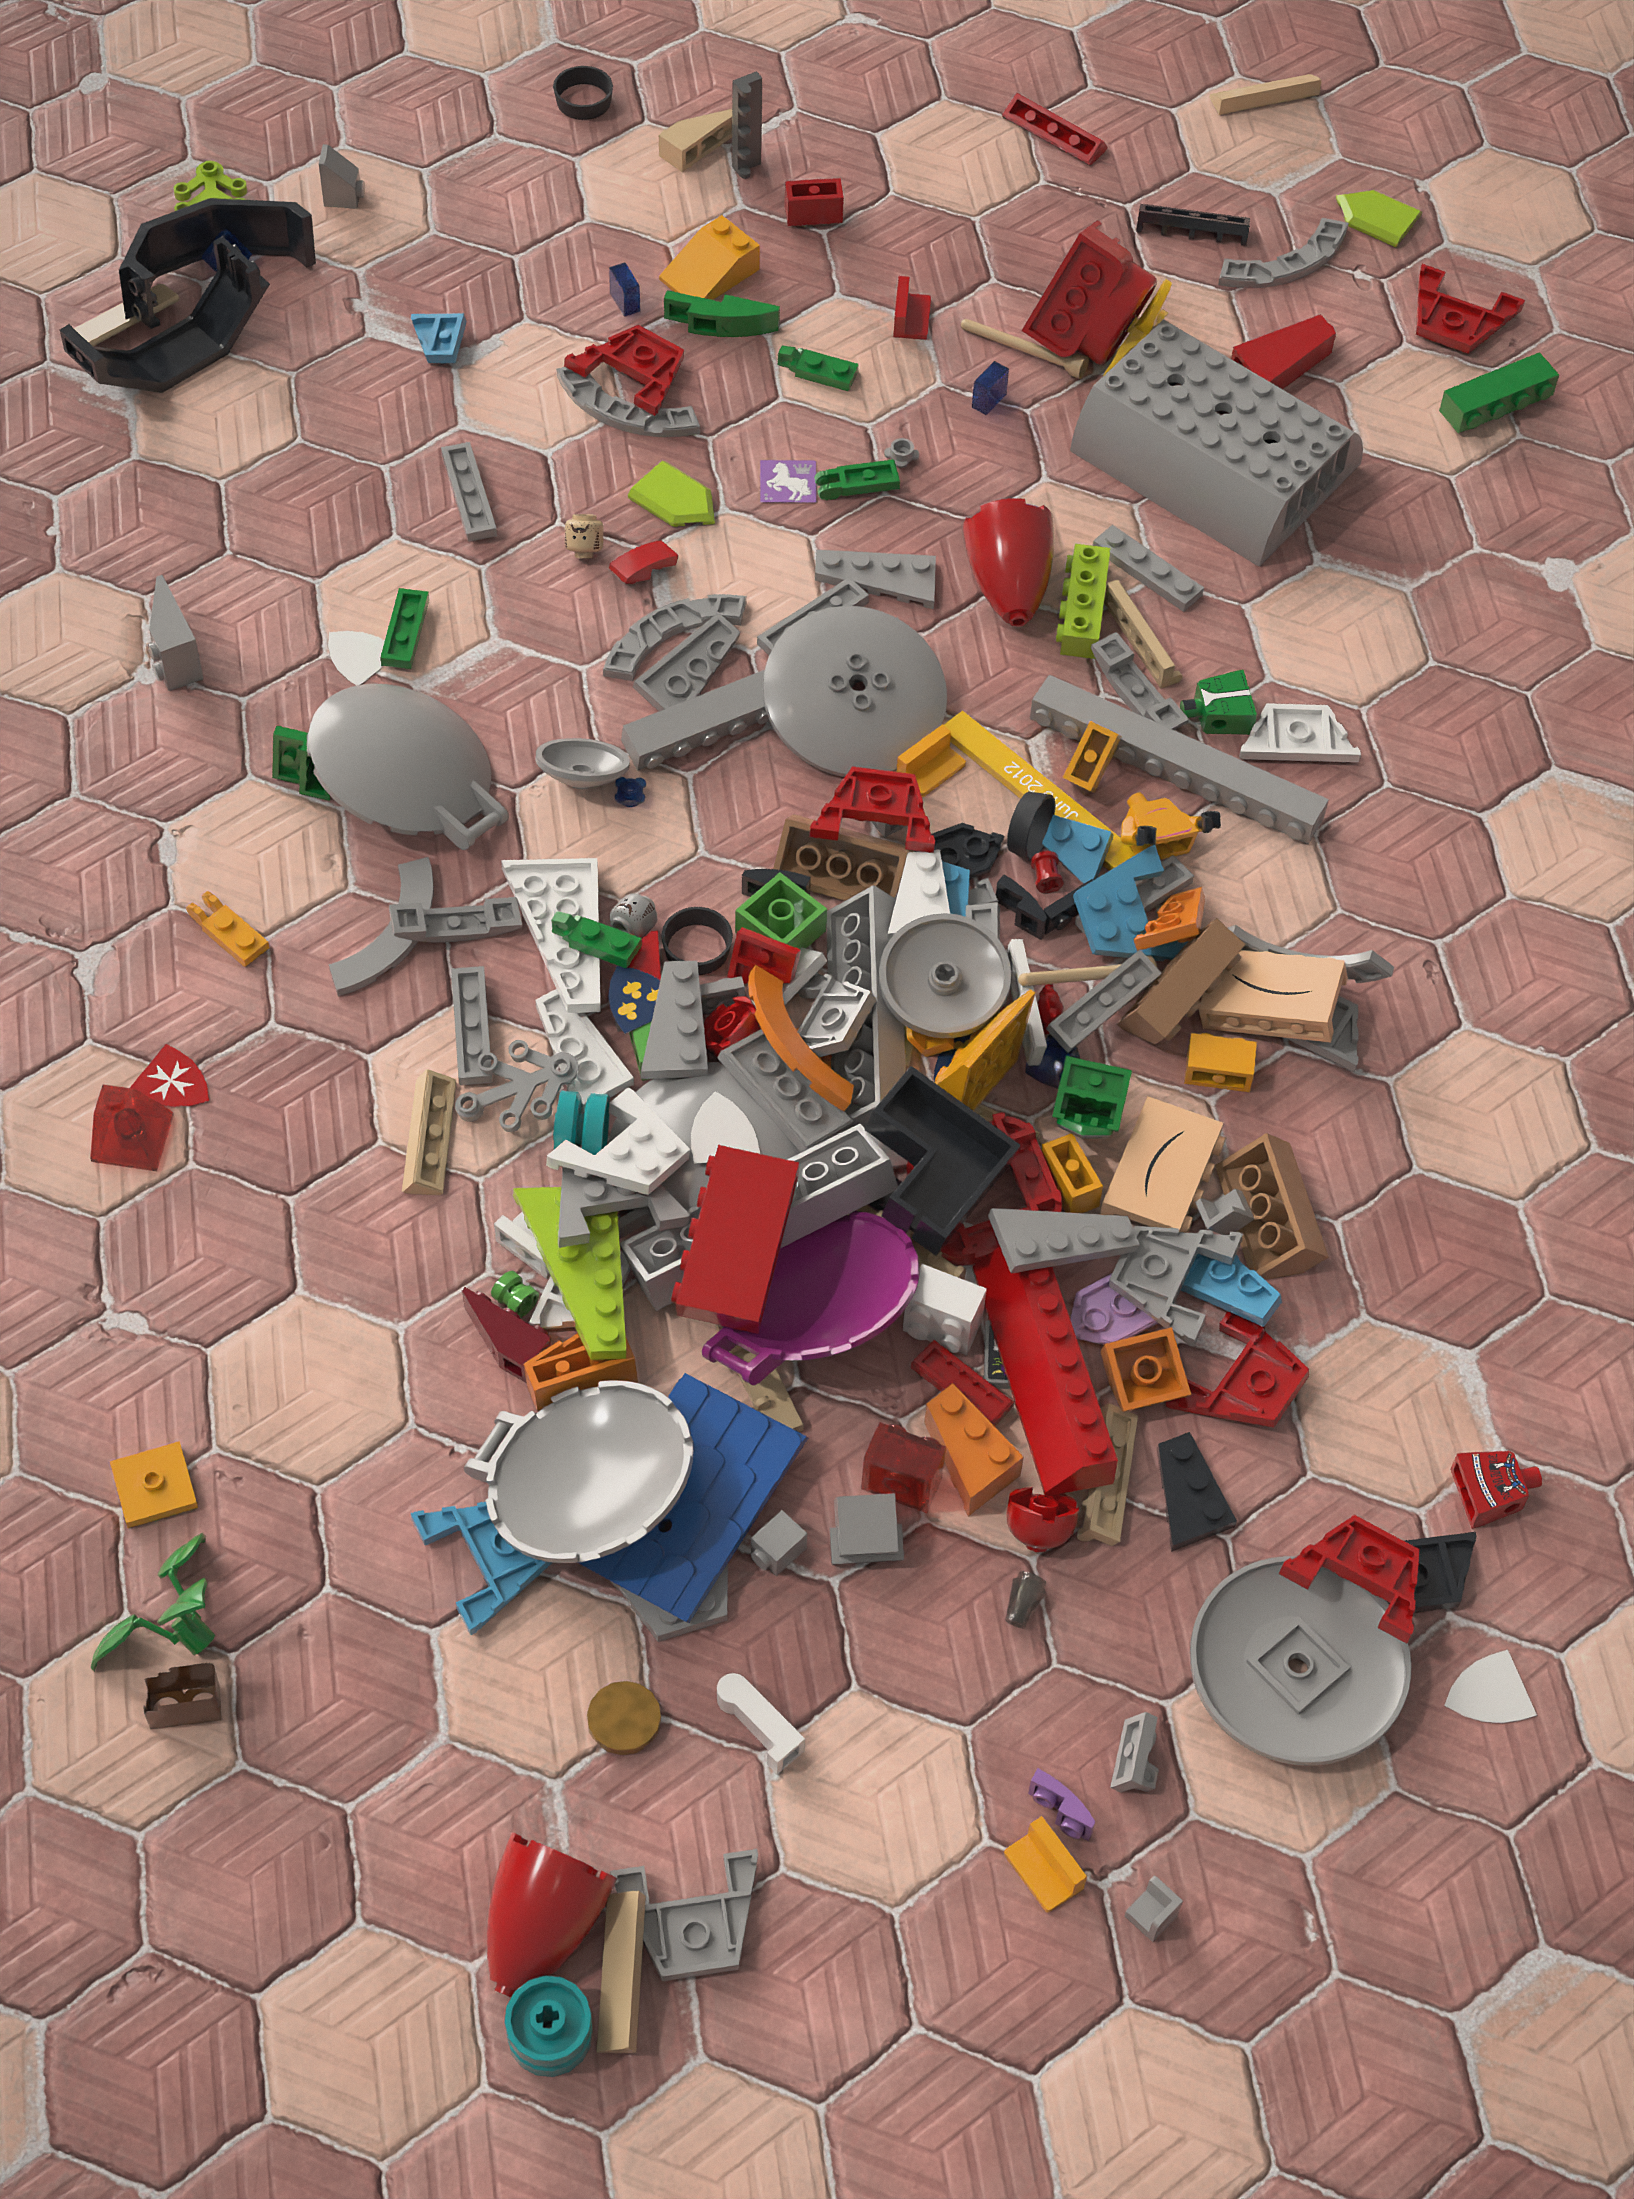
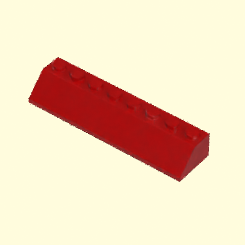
M999 1246L973 1265L972 1271L977 1285L987 1289L984 1308L992 1328L996 1346L1044 1495L1051 1496L1114 1484L1118 1459L1053 1267L1011 1273Z

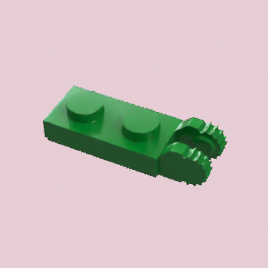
M893 459L837 466L834 469L819 471L814 477L817 486H820L818 488V495L821 500H836L841 495L849 496L900 489V479L895 460Z

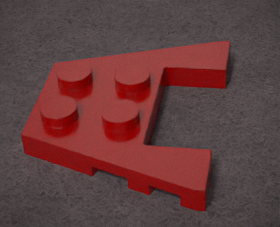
M1422 263L1418 281L1415 335L1469 354L1520 313L1524 307L1525 300L1501 292L1492 310H1488L1438 292L1446 272Z
M636 325L608 337V342L600 346L592 344L585 347V352L577 356L573 353L567 355L564 358V367L585 378L603 362L612 366L619 372H623L641 384L646 385L634 395V405L655 416L658 414L684 359V349L644 327Z
M852 766L836 788L832 800L824 805L817 821L814 820L810 825L809 837L836 841L839 838L842 818L887 823L889 825L908 826L905 850L934 853L935 846L934 835H931L930 822L924 812V802L915 774Z
M1228 1311L1219 1323V1331L1247 1345L1215 1391H1211L1187 1379L1191 1395L1167 1401L1166 1407L1274 1428L1309 1378V1368L1280 1341L1276 1342L1265 1331V1327Z
M1353 1515L1326 1533L1321 1541L1315 1545H1308L1302 1549L1300 1555L1294 1559L1289 1558L1283 1563L1279 1575L1307 1590L1322 1567L1329 1569L1339 1577L1353 1582L1369 1591L1372 1595L1378 1596L1390 1603L1379 1622L1378 1629L1406 1644L1413 1633L1412 1617L1416 1602L1414 1600V1591L1417 1585L1419 1549Z

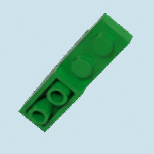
M667 290L664 296V319L688 324V333L714 337H748L778 331L780 327V306L726 294L723 301L719 302Z

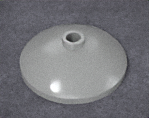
M565 738L546 742L537 748L535 756L537 765L544 773L576 789L599 787L613 782L627 773L630 766L629 756L620 748L605 742L582 738Z

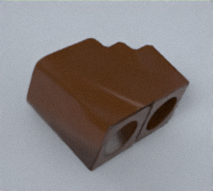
M212 1663L169 1668L170 1672L158 1673L157 1677L144 1679L148 1691L146 1707L144 1706L143 1709L150 1729L222 1720L220 1685L215 1666ZM201 1693L213 1695L209 1699L192 1701L195 1696ZM170 1697L178 1702L176 1704L158 1706L159 1711H153L155 1704L162 1698Z

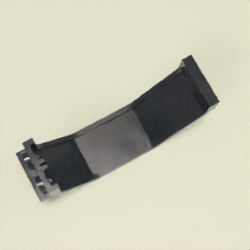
M208 198L142 223L119 268L125 320L135 316L137 320H141L150 329L160 326V320L154 316L153 307L158 306L156 301L157 295L151 291V286L155 279L215 255L213 241L222 236L231 245H236L242 254L291 256L306 268L315 265L312 214L297 202Z
M222 236L213 241L217 262L216 274L187 318L131 350L92 346L68 324L59 329L63 348L99 384L163 393L229 354L270 283L260 275V270L254 261H249L236 245H231Z

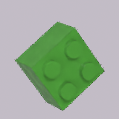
M781 872L735 910V933L743 927L798 949H806L826 932L827 908Z

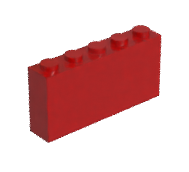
M718 1145L715 1156L709 1155L705 1175L710 1176L707 1187L701 1186L698 1194L697 1207H700L701 1211L699 1218H692L688 1238L693 1239L690 1251H683L680 1270L684 1271L681 1283L675 1282L671 1302L676 1303L677 1316L759 1334L799 1178V1162Z

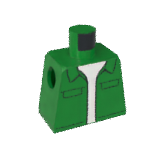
M1244 669L1200 680L1196 686L1194 699L1181 700L1180 709L1187 718L1199 717L1202 731L1206 734L1250 735L1257 718Z

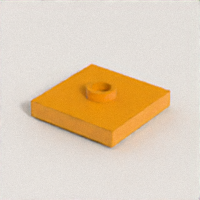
M180 1441L110 1461L127 1528L198 1508Z

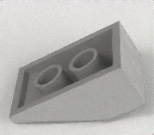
M163 575L157 576L149 628L152 643L147 645L153 661H156V663L152 664V668L158 682L163 680L168 691L202 680L203 674L196 639Z

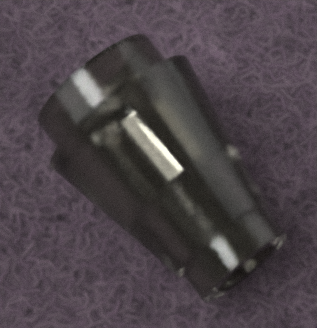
M1020 1571L1018 1577L1013 1578L1005 1618L1008 1624L1022 1629L1026 1627L1027 1622H1029L1047 1593L1044 1589L1046 1581L1043 1578L1025 1571Z

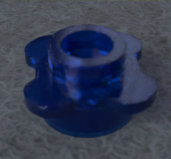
M621 777L615 781L617 793L614 795V799L617 803L626 807H635L645 801L646 796L643 793V788L646 787V781L643 778L626 779Z

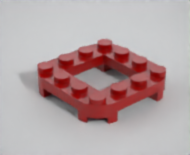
M1005 1113L992 1114L993 1120L989 1123L1021 1145L1010 1165L1026 1205L1025 1208L1019 1210L1062 1212L1061 1192L1057 1189L1036 1139V1132L1029 1122L1026 1124L1018 1118L1005 1116ZM909 1162L906 1165L907 1176L914 1169V1166ZM990 1220L965 1228L964 1224H962L941 1250V1257L954 1266H967L976 1264L998 1248L1000 1245Z

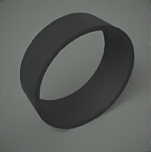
M575 66L562 71L553 83L557 106L563 114L573 119L589 120L603 115L610 107L613 82L606 72L596 67ZM580 84L596 86L607 95L601 101L589 105L572 104L560 97L566 89Z
M1028 791L1022 796L1014 810L1008 829L1007 847L1010 852L1027 861H1030L1035 854L1042 852L1044 848L1042 842L1052 816L1055 815L1056 803L1053 795Z
M689 907L677 911L665 922L661 934L668 961H685L675 956L668 949L672 936L684 927L704 925L713 928L723 937L726 949L712 960L697 962L699 975H705L719 969L728 958L733 939L732 928L727 919L717 911L705 907Z

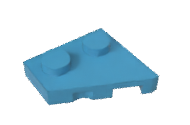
M464 313L411 314V320L427 362L456 363L467 323Z
M1053 815L1042 844L1047 851L1055 852L1062 865L1084 884L1091 879L1095 880L1098 878L1114 835L1108 830Z

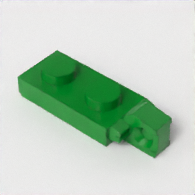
M782 345L778 352L777 364L789 368L790 371L795 373V377L844 391L850 390L859 371L858 363L807 349L804 350L803 348L796 349L795 347Z
M557 911L551 919L552 933L562 936V939L569 943L570 948L623 968L629 966L642 946V938L578 915L573 917L571 914Z

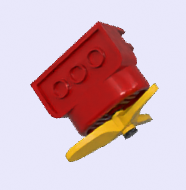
M1097 220L1079 233L1021 331L1058 356L1069 357L1076 351H1079L1098 365L1107 363L1118 349L1116 356L1105 371V375L1168 315V312L1164 309L1161 310L1168 296L1172 282L1168 279L1163 281L1155 297L1139 319L1138 316L1157 285V278L1133 262L1131 253L1120 245V239L1117 237L1111 239L1098 229L1102 223Z

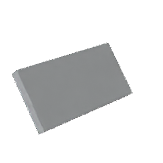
M762 1029L720 1052L718 1056L720 1062L800 1152L846 1131L854 1122L845 1111L838 1109L809 1087L812 1082L798 1069L793 1072L771 1046Z

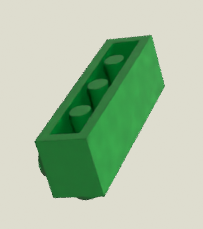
M1539 352L1444 390L1439 411L1459 434L1469 429H1475L1479 425L1493 419L1497 420L1515 410H1522L1540 400L1550 398L1554 395L1559 374Z

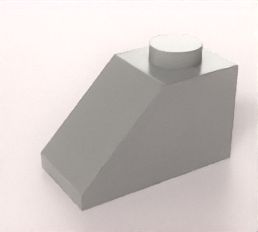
M323 144L318 165L324 206L357 209L359 198H363L365 194V182L360 180L359 168L331 146Z

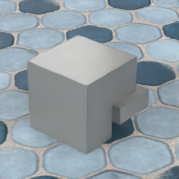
M895 1493L836 1497L834 1500L836 1528H829L832 1565L904 1560L902 1524H897Z

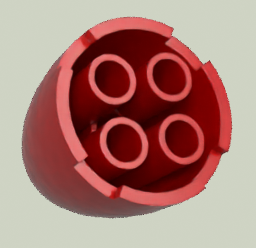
M1022 498L996 500L980 506L981 511L971 518H965L963 533L966 552L976 582L990 606L1006 623L1014 627H1020L1027 624L1033 618L1047 590L1054 557L1053 517L1051 511L1045 505L1040 507L1028 505L1025 499Z
M513 1832L506 1845L493 1885L487 1925V1960L490 1980L497 1982L495 1991L512 1997L514 1992L527 1981L542 1976H551L566 1962L592 1929L618 1879L604 1871H601L599 1877H596L598 1870L594 1869V1867L534 1840H531L527 1847L528 1840Z

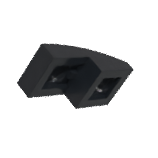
M778 869L744 870L742 874V894L751 897L781 872L810 895L811 877Z
M1004 874L996 886L995 895L998 903L1016 913L1015 926L1042 940L1046 930V914L1028 891Z

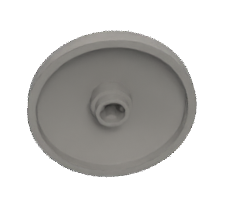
M931 914L917 918L904 925L887 943L879 968L881 994L891 1013L911 1030L935 1038L962 1037L984 1028L1002 1010L1007 1000L1011 983L1010 961L1000 940L981 923L957 914Z

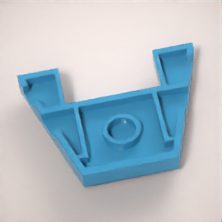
M1155 845L1146 848L1074 893L1073 898L1092 954L1130 958L1137 952L1133 939L1138 934L1144 935L1146 933L1145 925L1148 923V919L1135 881L1158 877L1164 872ZM1177 940L1141 951L1146 956L1153 957L1155 961L1163 962L1165 959L1172 960L1187 942L1180 943Z
M479 1502L477 1506L456 1509L455 1506L443 1507L442 1511L424 1513V1510L411 1513V1520L425 1546L460 1531L488 1585V1588L456 1602V1608L470 1635L475 1634L553 1563L531 1558L510 1546L501 1537L492 1523L486 1502Z

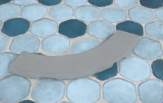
M1321 218L1318 228L1308 239L1305 246L1299 250L1295 249L1287 254L1278 256L1277 260L1262 263L1261 260L1224 259L1218 285L1236 288H1263L1303 278L1322 267L1335 255L1345 239L1349 223Z
M566 367L556 369L557 378L561 386L574 403L590 416L611 427L625 432L653 437H681L700 434V425L692 406L669 409L660 408L658 414L654 416L641 408H637L634 403L616 396L611 397L602 390V386L596 382L591 374L584 378Z
M714 594L708 595V598L691 601L687 598L654 610L629 628V632L620 641L616 642L605 662L603 676L633 681L639 666L655 647L678 633L701 627L718 612L732 625L741 626L747 604V596Z
M429 857L399 864L401 892L398 904L422 903L423 909H430L434 897V885ZM390 921L384 931L367 947L348 958L329 964L337 995L341 996L354 992L375 982L376 977L390 968L394 969L405 959L418 941L395 937Z
M1237 925L1228 927L1246 944L1241 950L1345 960L1348 980L1355 979L1356 983L1377 981L1391 977L1393 974L1394 966L1373 950L1342 956L1314 955L1273 945L1251 935Z

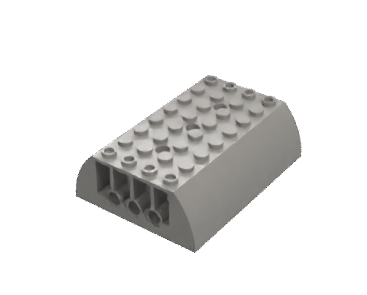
M1162 320L1092 387L1078 418L1070 451L1260 567L1361 464L1363 443L1361 437L1356 432L1178 327ZM1217 411H1226V412H1228L1229 414L1219 415V414H1217L1216 412H1217ZM1272 439L1278 443L1268 444L1264 440Z

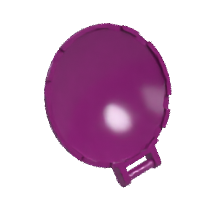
M854 1211L780 1248L759 1334L722 1326L723 1328L704 1344L702 1356L710 1362H719L742 1375V1379L745 1382L754 1386L765 1379L785 1360L818 1359L847 1351L867 1342L889 1327L903 1313L917 1289L920 1265L911 1239L902 1229L895 1227L880 1216ZM738 1345L756 1355V1357L748 1363L729 1351Z

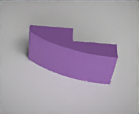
M1037 1768L1031 1779L1028 1794L1033 1796V1799L1039 1805L1049 1809L1053 1807L1058 1809L1055 1824L1060 1826L1062 1832L1072 1838L1079 1839L1081 1837L1089 1841L1095 1825V1820L1090 1812L1066 1786Z

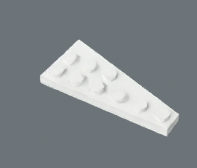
M597 858L501 860L504 875L514 897H517L519 908L567 1013L601 1012L600 959L570 948L569 943L563 940L562 936L551 931V919L557 911L571 914L573 917L578 915L599 922Z

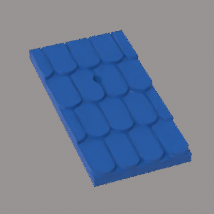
M684 1373L668 1396L684 1416L693 1440V1463L683 1492L669 1513L643 1537L612 1554L577 1563L679 1619L690 1623L809 1437ZM671 1521L672 1528L666 1532L665 1525Z

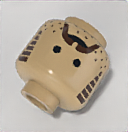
M573 514L572 519L565 523V548L575 552L576 558H593V552H598L603 548V523L600 520H596V515Z

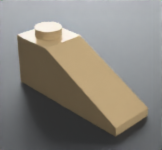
M732 109L681 120L664 129L658 135L659 156L681 172L685 171L732 138Z

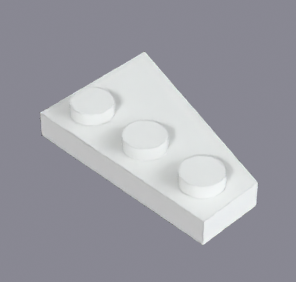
M934 850V853L920 851L907 854L888 931V941L900 928L917 918L931 914H950L940 850Z

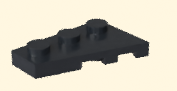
M1188 1432L1159 1443L1157 1456L1162 1489H1164L1165 1512L1169 1524L1171 1552L1234 1528L1237 1520L1191 1433Z

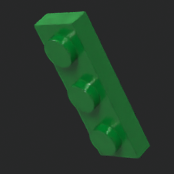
M398 589L380 656L381 666L412 668L430 600L429 591Z

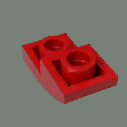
M662 540L641 545L624 553L610 563L609 569L622 582L635 584L639 581L650 580L652 569L660 570L664 567L676 566L679 555Z

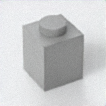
M782 1510L751 1538V1557L761 1569H769L775 1576L781 1573L807 1549V1532Z

